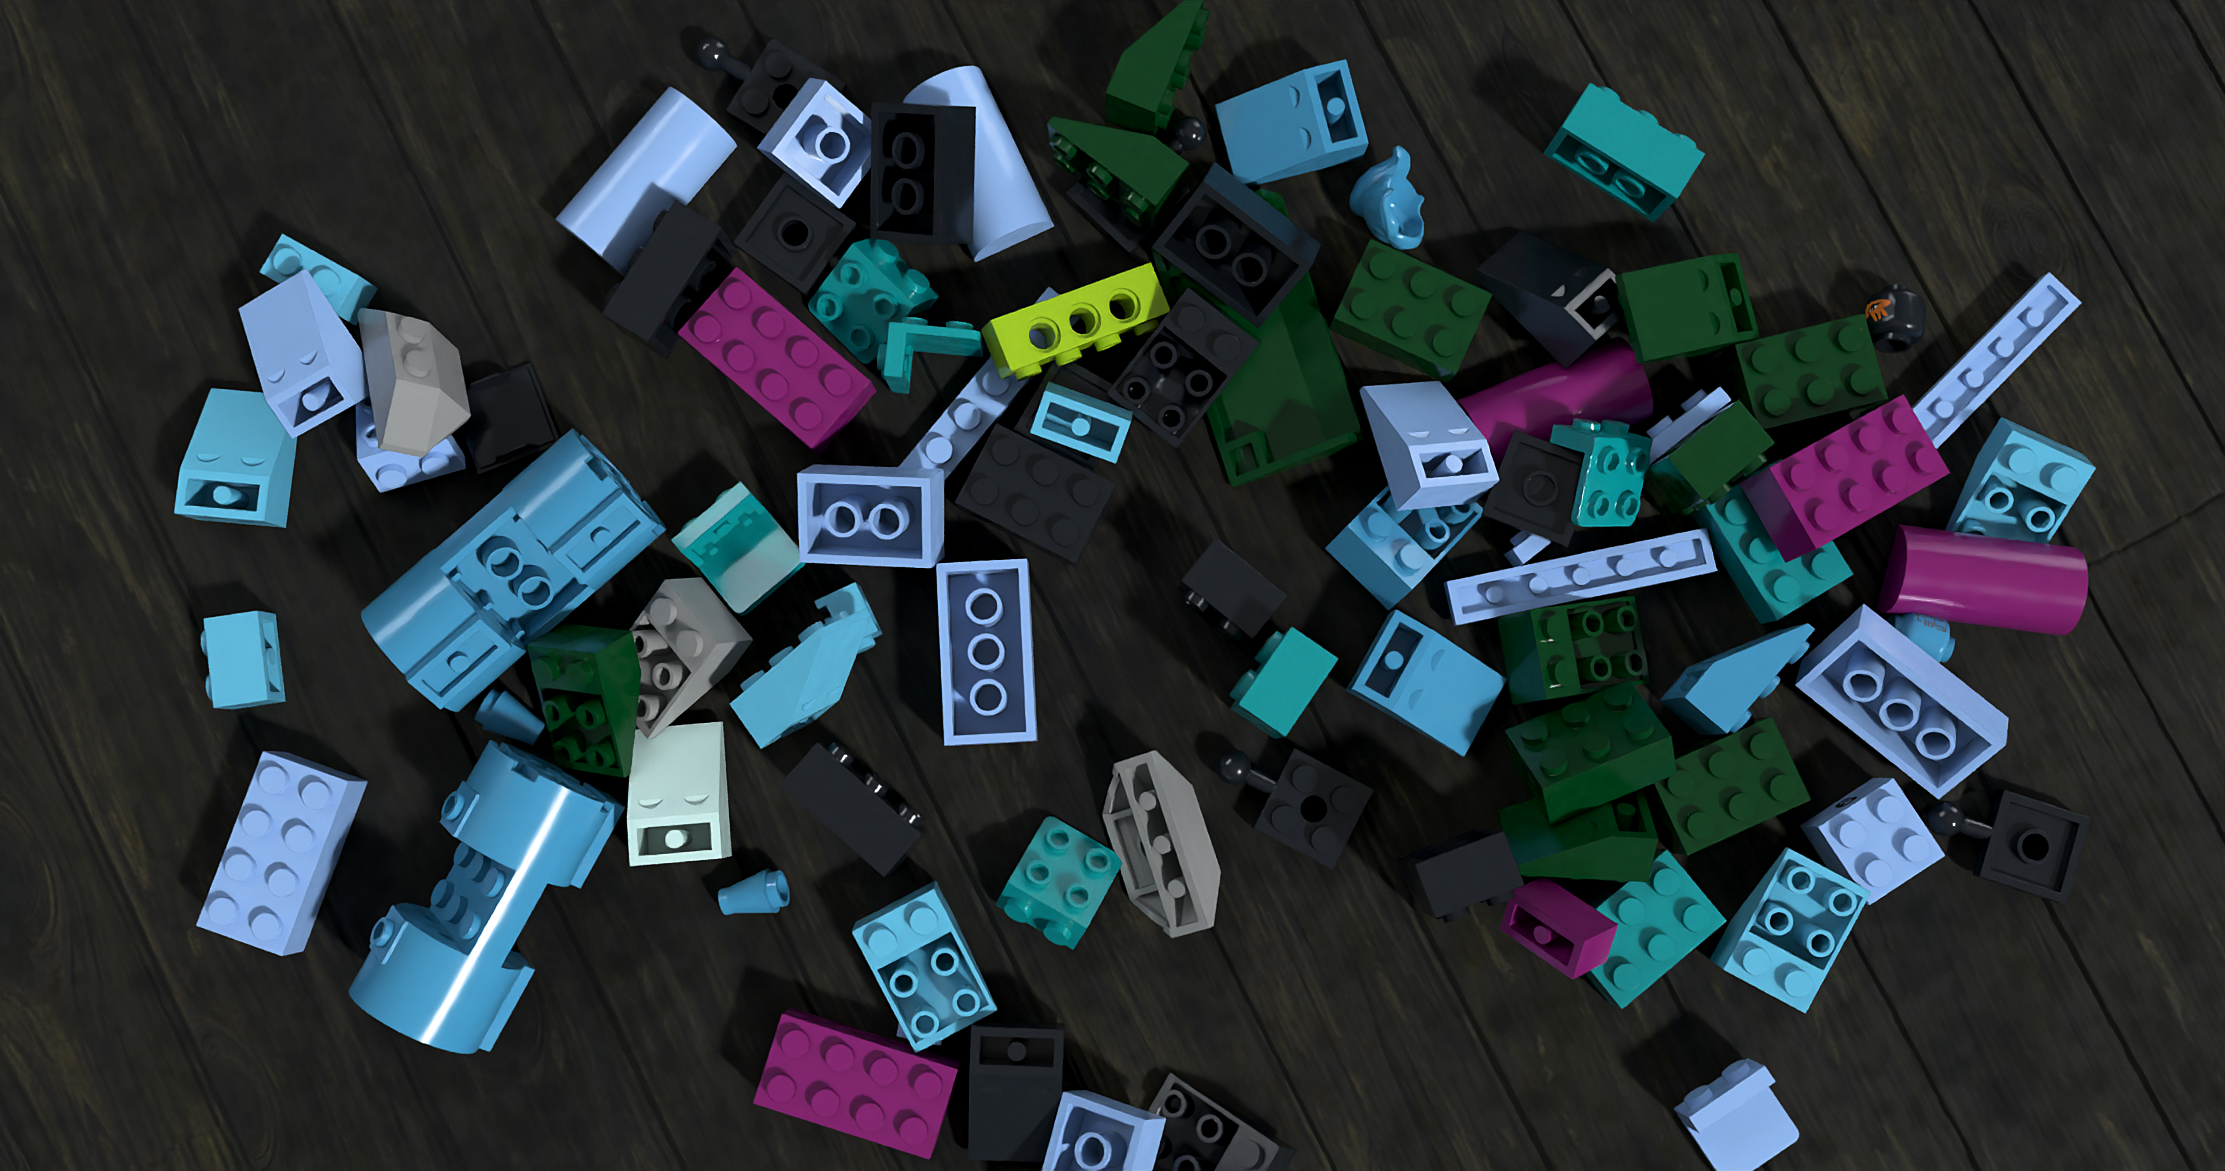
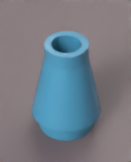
M492 689L484 699L474 718L475 721L483 724L482 730L523 741L531 746L537 743L547 725L546 722L535 716L506 690L500 693Z
M767 868L730 887L720 889L718 900L724 915L734 913H777L780 907L789 904L790 893L783 872L780 870L772 872L771 869Z

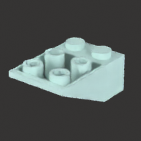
M723 722L667 726L652 739H647L640 729H635L627 808L630 866L719 859L732 856Z

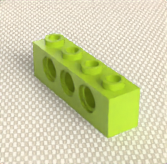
M1150 262L992 319L982 328L981 332L1001 380L1015 375L1017 381H1022L1041 373L1040 365L1055 360L1057 366H1062L1081 358L1080 350L1095 345L1097 352L1121 343L1120 335L1134 331L1136 337L1151 333L1160 325L1159 320L1170 312V308ZM1110 302H1116L1123 307L1125 311L1124 320L1113 316L1109 308ZM1070 316H1076L1083 320L1086 326V334H1079L1072 329L1069 321ZM1031 330L1038 331L1044 335L1047 342L1046 349H1039L1031 343L1029 339V332Z

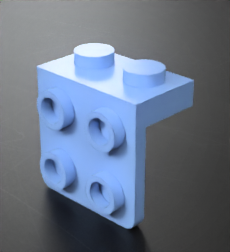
M370 395L356 403L357 460L380 493L466 469L465 455L452 435L436 445L423 458L379 449Z
M1748 1058L1728 1066L1722 1072L1721 1077L1709 1085L1694 1089L1684 1098V1102L1674 1108L1715 1171H1753L1793 1144L1799 1137L1798 1129L1769 1088L1776 1081L1764 1065Z

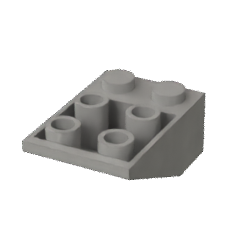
M702 577L665 579L629 630L633 634L642 672L636 725L647 739L656 737L727 675L753 641L752 637Z

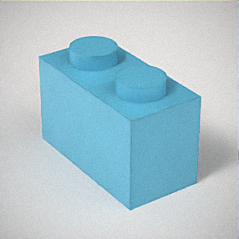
M282 234L261 268L260 273L280 284L300 271L307 269L337 315L356 326L359 322L358 311L360 308H367L378 288L357 274Z
M1048 382L1030 433L1116 463L1128 432L1133 412Z
M251 611L204 618L205 630L201 634V646L204 654L208 657L210 675L206 678V691L210 700L213 701V708L239 709L286 702L276 614Z

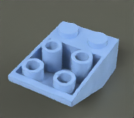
M307 269L300 271L239 308L265 400L292 439L370 395L364 353Z
M1440 381L1363 386L1359 390L1397 511L1472 504L1499 481L1486 438Z

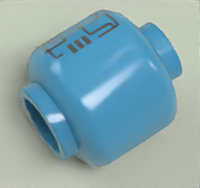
M1919 613L1891 614L1888 617L1887 622L1938 663H1945L1949 660L1954 650L1955 639L1950 637V627L1946 619Z

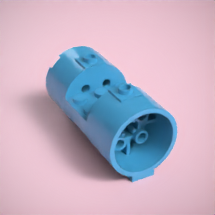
M572 428L502 489V492L436 549H432L361 611V618L374 641L405 675L409 684L440 710L445 707L451 711L459 712L528 651L527 644L552 630L667 529L652 507L645 500L643 502L640 501L641 497L633 489L625 476L583 434L579 437V433Z
M489 740L467 781L461 782L458 790L452 792L447 797L442 807V818L439 822L452 836L462 842L456 849L454 865L446 880H441L433 890L431 896L432 905L430 908L409 903L392 905L386 917H382L375 924L370 937L371 944L369 948L371 951L349 988V995L353 1001L385 1025L425 1044L462 1054L475 1053L478 1049L491 1051L535 971L520 953L512 951L511 948L548 883L561 887H568L571 884L581 889L625 809L611 795L598 790L589 783L584 782L583 786H580L581 782L565 773L560 767L504 742L498 747L499 744L493 740Z

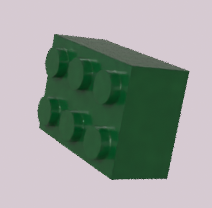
M1370 239L1329 326V330L1448 384L1460 367L1492 297V293Z
M1864 314L1736 344L1719 355L1732 403L1740 400L1767 433L1869 409L1888 400Z
M1737 400L1710 416L1652 462L1645 473L1642 491L1665 518L1679 512L1685 517L1692 511H1698L1707 504L1709 506L1714 504L1732 489L1728 482L1733 483L1742 475L1746 477L1767 461L1763 452L1775 442L1740 400Z
M1630 680L1505 730L1513 768L1550 826L1677 774L1671 735Z
M1772 716L1753 718L1747 721L1735 733L1729 731L1727 734H1717L1675 753L1677 774L1643 787L1646 798L1672 854L1687 856L1811 800Z

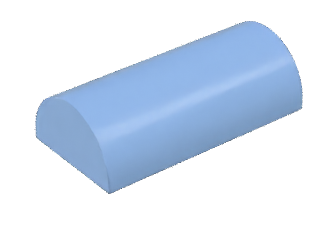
M962 66L942 72L918 85L905 97L903 103L976 106L973 243L966 244L974 262L1054 227L980 68L976 66Z
M669 87L555 220L622 276L626 277L630 271L628 265L632 255L640 246L645 247L654 234L653 225L660 212L665 208L670 209L675 200L686 206L733 152L737 144L705 111L685 95Z

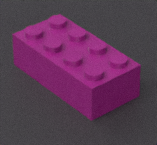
M738 267L728 275L678 331V334L689 346L817 456H820L877 392L868 378Z
M1903 394L1741 482L1740 486L1785 563L1820 548L1950 472Z
M790 1007L781 1015L753 1104L930 1160L961 1061L926 1050L915 1053L911 1045Z

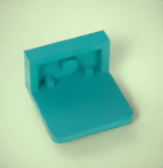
M868 238L852 243L810 299L808 307L811 313L860 362L868 364L878 357L879 344H887L889 322L901 323L902 317H909L929 309L939 296L929 287L930 283L922 273L911 269L899 257V252L892 243L887 240Z
M902 317L901 323L889 322L887 344H879L877 370L881 371V378L886 379L891 392L909 394L913 351L982 357L983 343L981 333L973 330L972 324L965 322L949 321L946 322V327L928 326V321L922 318Z
M1575 418L1573 425H1553L1550 443L1585 453L1571 515L1573 524L1581 527L1631 526L1640 509V495L1645 473L1650 464V451L1653 439L1628 432L1629 424L1613 420H1602L1601 425V423Z
M741 481L733 488L722 492L711 507L699 517L689 520L682 527L681 532L671 540L680 552L702 571L732 610L740 616L747 615L806 564L799 562V547Z
M1052 816L1047 817L1035 834L995 905L1004 909L1011 919L1021 923L1026 922L1040 930L1049 941L1057 945H1065L1073 950L1094 917L1118 873L1122 861L1109 848Z

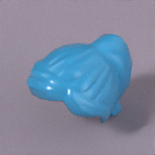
M1397 145L1393 148L1392 157L1370 167L1357 180L1350 194L1349 205L1356 215L1365 219L1374 237L1402 251L1418 247L1422 241L1424 222L1420 214V207L1424 197L1418 195L1415 188L1406 179L1410 169V156L1405 149Z

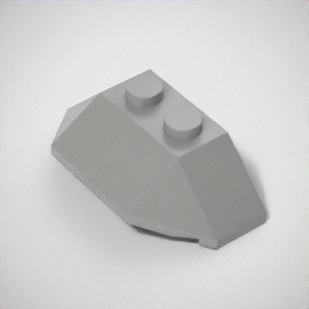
M360 308L357 315L378 448L423 458L436 445L466 423L471 416L459 350L429 322L387 311Z
M1156 750L1114 763L1112 771L1114 776L1108 789L1102 816L1114 852L1122 861L1120 871L1130 901L1151 920L1164 928L1163 931L1171 938L1214 926L1221 870L1192 784Z

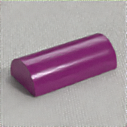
M1619 336L1589 347L1567 369L1558 361H1554L1456 400L1458 405L1486 438L1497 473L1515 430L1550 443L1553 425H1573L1575 418L1601 423V425L1602 420H1613L1631 426L1649 419L1653 413L1652 392L1645 370L1641 363L1637 364L1635 353L1630 344Z
M1898 524L1876 608L1882 613L1899 615L1919 613L1946 619L1951 622L2064 636L2070 633L2077 625L2085 606L2088 592L2087 563L2082 552L2075 547Z

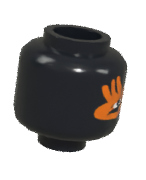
M1894 284L1884 287L1883 291L1876 292L1868 298L1865 305V318L1875 349L1884 353H1903L1922 339L1925 331L1926 304L1920 295L1912 292L1905 285Z

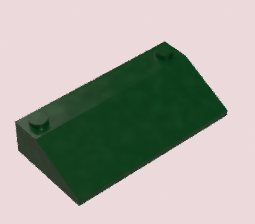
M1259 189L1254 192L1291 221L1282 194L1265 189ZM1157 238L1148 242L1171 309L1187 288L1194 286L1262 340V343L1206 412L1232 488L1328 457L1367 441L1309 271L1304 274L1258 329L1153 249L1152 246Z

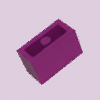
M1543 876L1512 890L1515 897L1507 902L1500 930L1572 980L1606 963L1618 927L1617 923L1548 877Z

